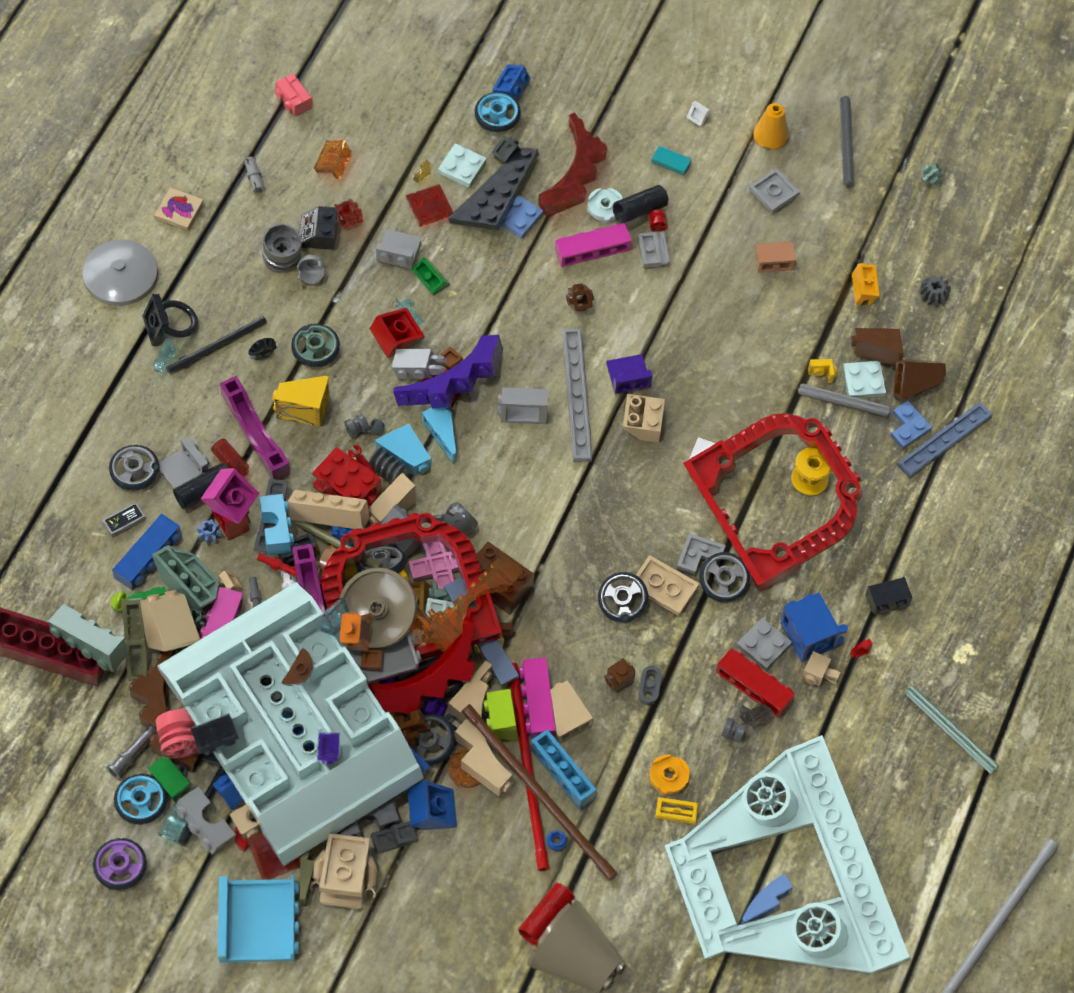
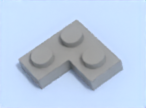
M689 533L676 569L695 575L700 559L707 560L713 554L724 552L726 545ZM717 560L716 564L719 565L721 560Z

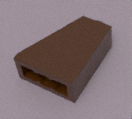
M855 328L854 335H851V346L854 347L856 355L895 367L897 359H903L900 329Z
M897 359L893 396L905 399L944 382L946 363L928 360Z

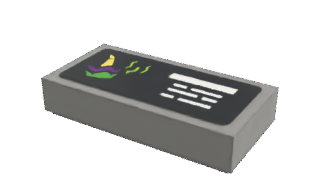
M137 502L103 519L102 522L111 537H114L146 520V516Z

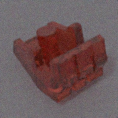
M348 199V201H344L342 204H334V207H337L339 223L344 229L350 227V225L353 226L356 223L363 222L361 208H358L357 202Z

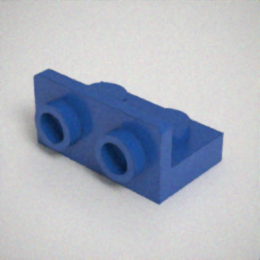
M506 65L492 91L509 94L518 101L530 81V75L525 66Z

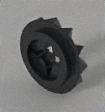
M273 338L260 339L250 347L248 355L255 361L258 359L263 360L264 357L274 353V350L277 348L276 341Z

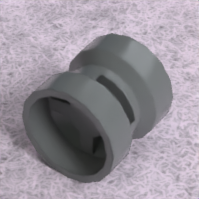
M362 413L356 415L354 419L344 421L345 428L351 438L356 437L360 432L369 431L368 422Z
M728 717L721 736L734 738V741L740 743L747 724L743 722L737 723L734 719Z

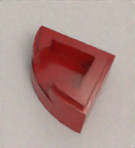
M870 638L861 642L850 651L852 659L870 653L873 645Z
M236 826L234 830L236 845L241 851L245 852L252 839L244 840Z

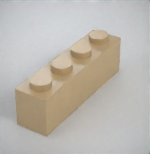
M294 490L288 500L291 520L352 529H364L369 520L367 500Z

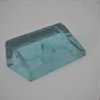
M341 597L323 614L321 632L335 636L341 630L342 614L350 612L345 598Z

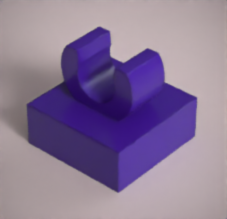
M431 697L425 700L427 706L425 709L421 708V711L424 715L436 714L443 717L448 706L440 697Z

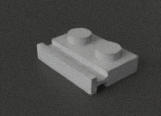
M661 231V233L638 234L643 268L660 267L665 264L669 266L670 259L664 231Z

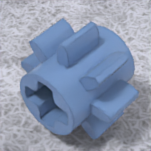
M212 519L206 522L202 521V526L197 527V532L200 533L198 535L199 540L204 539L206 544L216 543L217 537H221L220 524H215Z

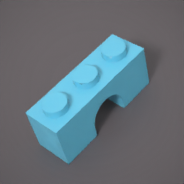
M283 494L259 497L262 523L276 524L275 527L264 529L267 556L291 552L290 545H294L293 533L288 531V529H291L290 517H286V513H289L288 502L284 501Z

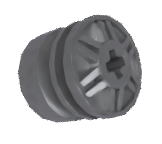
M275 224L264 233L262 257L263 262L269 269L284 273L296 268L301 258L302 245L301 235L297 229L287 224Z

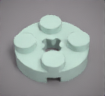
M599 188L590 194L587 210L593 218L608 224L616 219L612 210L614 202L623 198L618 191L612 188H607V190ZM602 203H609V207H603Z

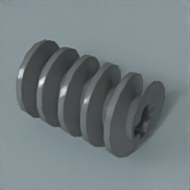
M378 447L370 457L369 463L374 472L380 474V477L383 479L386 478L388 483H393L402 473L407 478L411 473L410 468L404 471L406 467L404 464L398 467L399 460L393 463L394 457L392 455L387 458V451L381 454V447Z

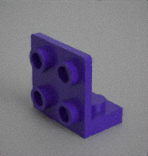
M641 354L606 361L615 394L651 387L652 372L651 370H646Z

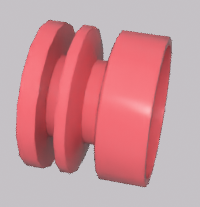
M186 709L171 710L157 717L155 722L158 736L161 737L159 743L162 756L171 759L184 758L199 752L190 730L196 724Z

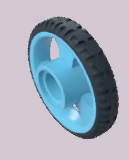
M503 92L488 93L481 97L475 106L476 121L482 128L484 127V129L499 133L512 129L518 123L521 115L520 105L517 100ZM492 101L489 104V108L484 107L487 102ZM508 106H512L515 112L511 120L506 118ZM489 116L491 123L487 122L483 117Z
M143 773L131 775L125 778L115 791V809L123 820L131 824H148L159 818L164 812L167 805V792L152 775ZM137 782L148 783L147 787L136 786L130 792L126 789ZM160 793L159 805L151 812L149 810L152 804L151 795ZM140 796L145 797V800L141 802L136 801ZM125 801L131 802L132 808L139 812L138 816L127 813L121 803Z

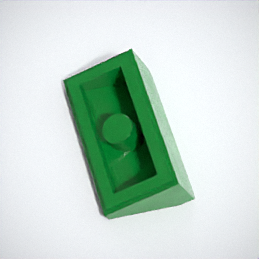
M425 257L411 269L433 295L450 285L435 265Z

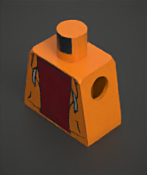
M349 612L342 614L340 643L347 650L368 652L372 613Z

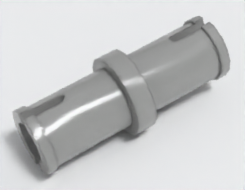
M248 157V161L247 159L244 160L248 172L247 178L251 182L253 192L261 193L265 189L261 180V171L257 168L255 158Z

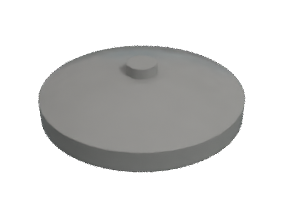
M113 240L101 244L88 255L83 266V279L88 292L98 301L112 306H125L142 300L152 291L157 281L158 272L154 256L146 247L130 240Z

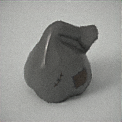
M460 502L452 503L447 508L445 514L442 513L441 515L434 516L436 521L448 523V525L461 530L465 535L471 534L478 525L477 520Z

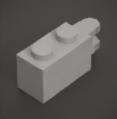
M396 349L391 368L397 378L400 379L432 378L433 375H440L444 372V368L438 365L446 364L447 358L434 355L431 349Z

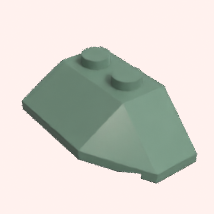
M169 545L152 554L162 581L170 590H176L177 593L185 594L189 608L201 609L216 600L219 580L195 554L180 549H173Z

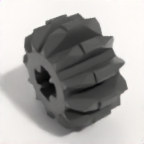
M934 274L932 278L927 276L921 282L919 294L922 295V300H928V305L930 303H934L935 306L938 303L943 305L945 300L949 299L951 286L948 285V280L943 281L942 276L937 278Z

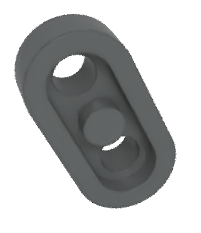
M648 666L642 672L638 697L645 705H652L658 700L662 673L655 666ZM653 676L655 679L649 680L648 677ZM650 694L652 697L647 698L645 695Z

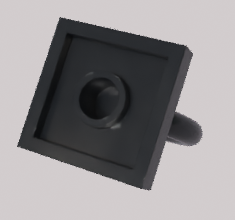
M152 294L142 315L152 346H159L165 333L172 337L184 338L192 335L198 327L197 315L189 305L177 300L162 302L160 294ZM174 307L186 312L191 320L189 328L185 330L170 328L165 309Z

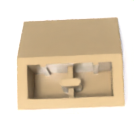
M627 394L623 429L639 440L659 443L665 399Z

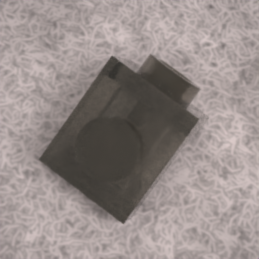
M762 703L753 709H749L744 705L739 706L742 721L754 728L767 722L774 715L772 709Z

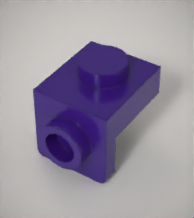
M319 732L317 760L322 761V764H334V761L339 759L340 733Z

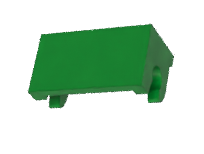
M162 756L148 767L150 774L163 786L175 804L191 790L189 788L191 785L169 758Z

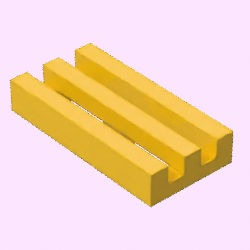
M658 797L655 818L695 824L698 803ZM661 804L693 809V811L682 810L680 808L662 807Z

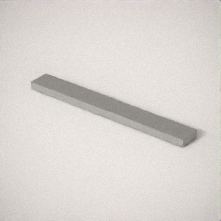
M562 329L573 462H592L581 329Z

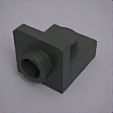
M503 136L491 153L506 163L520 149L518 146L519 142L513 137L508 139L506 136Z

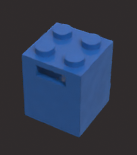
M820 593L808 594L802 600L787 603L780 621V625L788 639L792 642L791 645L801 662L809 660L813 651L823 654L843 644L844 637L840 635L848 630L846 624L837 625Z

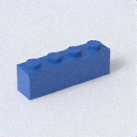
M161 513L112 569L114 579L131 590L141 585L145 575L148 572H152L156 567L152 554L168 545L176 544L181 538L180 525Z

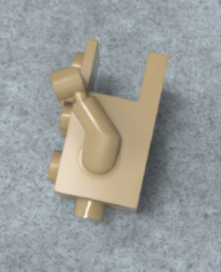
M329 833L326 850L322 851L314 862L312 876L314 882L310 884L311 892H313V885L315 883L319 884V893L321 892L320 904L361 909L363 893L366 898V892L372 890L374 893L373 899L376 897L374 886L377 879V867L374 858L370 856V838ZM365 880H366V885H368V886H367V889L364 891Z

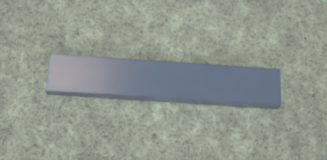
M981 402L977 403L898 462L897 466L909 479L991 419L993 414Z
M460 577L444 585V590L460 617H466L462 613V600L467 593L463 580ZM474 603L466 605L470 609L477 607ZM498 639L477 645L485 660L492 665V672L501 687L519 678Z

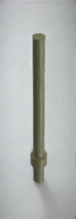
M291 520L293 524L311 532V534L337 548L341 547L339 539L308 522ZM348 544L345 545L347 548H353ZM366 552L359 561L373 568H382L383 566L382 563L373 559L372 555Z

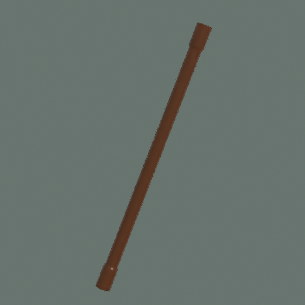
M468 704L461 711L463 715L480 731L595 863L604 877L610 880L617 873L616 870L599 854L483 721L473 706Z

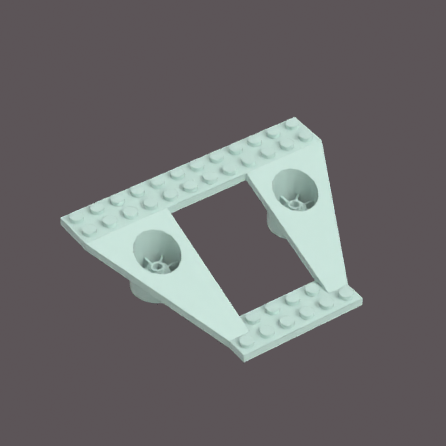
M823 736L785 750L684 838L665 845L706 960L727 952L874 974L911 959ZM776 787H777V788L784 789V790L781 791V792H778V793L775 792ZM786 795L785 804L779 802V797ZM757 796L759 801L753 803L754 797ZM761 805L762 809L758 815L753 811V808ZM778 805L782 806L781 810L775 813L774 809ZM766 810H771L773 815L764 816ZM814 825L842 897L820 903L807 904L803 908L738 926L712 853ZM826 917L835 919V921L828 924L824 922ZM837 925L835 935L829 933V928ZM803 926H807L808 932L801 934ZM811 936L812 939L809 946L803 943L802 938ZM827 936L832 937L831 942L825 945L824 939ZM815 941H821L823 947L818 948L813 946Z

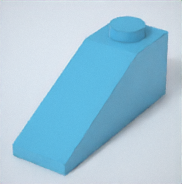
M431 407L422 412V422L450 461L455 463L456 447L452 412L449 408L432 409Z

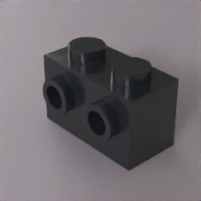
M905 577L868 586L865 594L873 615H884L891 610L906 609L910 606L913 598Z

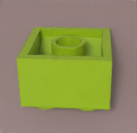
M510 689L486 693L487 700H484L485 712L490 714V718L486 719L487 725L498 738L518 741Z

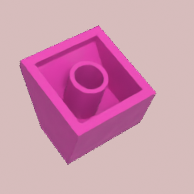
M235 468L221 469L201 500L212 511L239 524L260 493Z

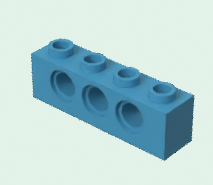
M548 729L531 740L530 750L579 810L596 798L597 789Z

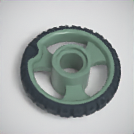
M313 323L305 325L294 334L291 349L294 357L301 364L317 368L330 364L337 357L340 341L332 328L324 326V324ZM313 332H322V333H325V334H327L331 339L328 340V341H325L323 335H321L320 333H313ZM301 338L306 339L307 351L305 353H300L298 350V342ZM325 350L331 351L330 354H328V355H327L326 357H324V358H321V359H313V358H320V357H322V356L324 355V353H325Z

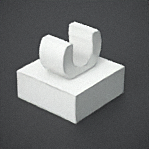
M695 101L692 103L686 118L701 127L704 125L710 110Z

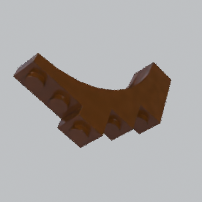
M175 649L161 651L158 655L157 663L148 670L147 676L145 677L140 674L129 686L131 698L146 705L142 707L139 713L141 725L144 727L152 726L156 731L155 720L161 714L168 712L165 704L166 681L158 670V665L176 655ZM153 733L149 740L151 752L162 757L159 743L161 737L158 736V733ZM198 752L184 758L169 759L175 765L183 764L187 771L193 773L201 762L202 753Z

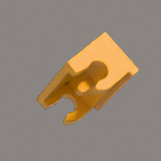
M859 263L852 273L855 305H861L865 300H868V305H871L876 298H879L876 265Z

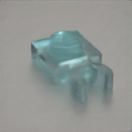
M165 339L158 352L159 356L154 361V371L162 373L165 364L168 363L170 358L174 357L176 348H174L172 339Z

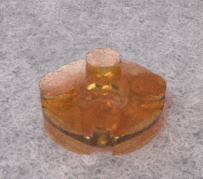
M461 748L453 754L448 762V774L457 787L472 788L481 783L461 769V760L469 752L466 748Z

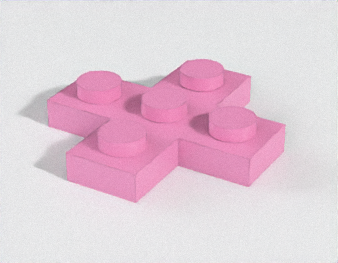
M441 542L422 543L426 557L408 561L413 582L432 577L436 581L437 589H443L444 585L454 581L452 572L459 571L457 561L451 551H445L444 545Z

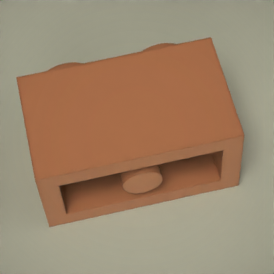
M782 241L779 243L756 244L755 260L757 272L794 270L796 259L793 242Z

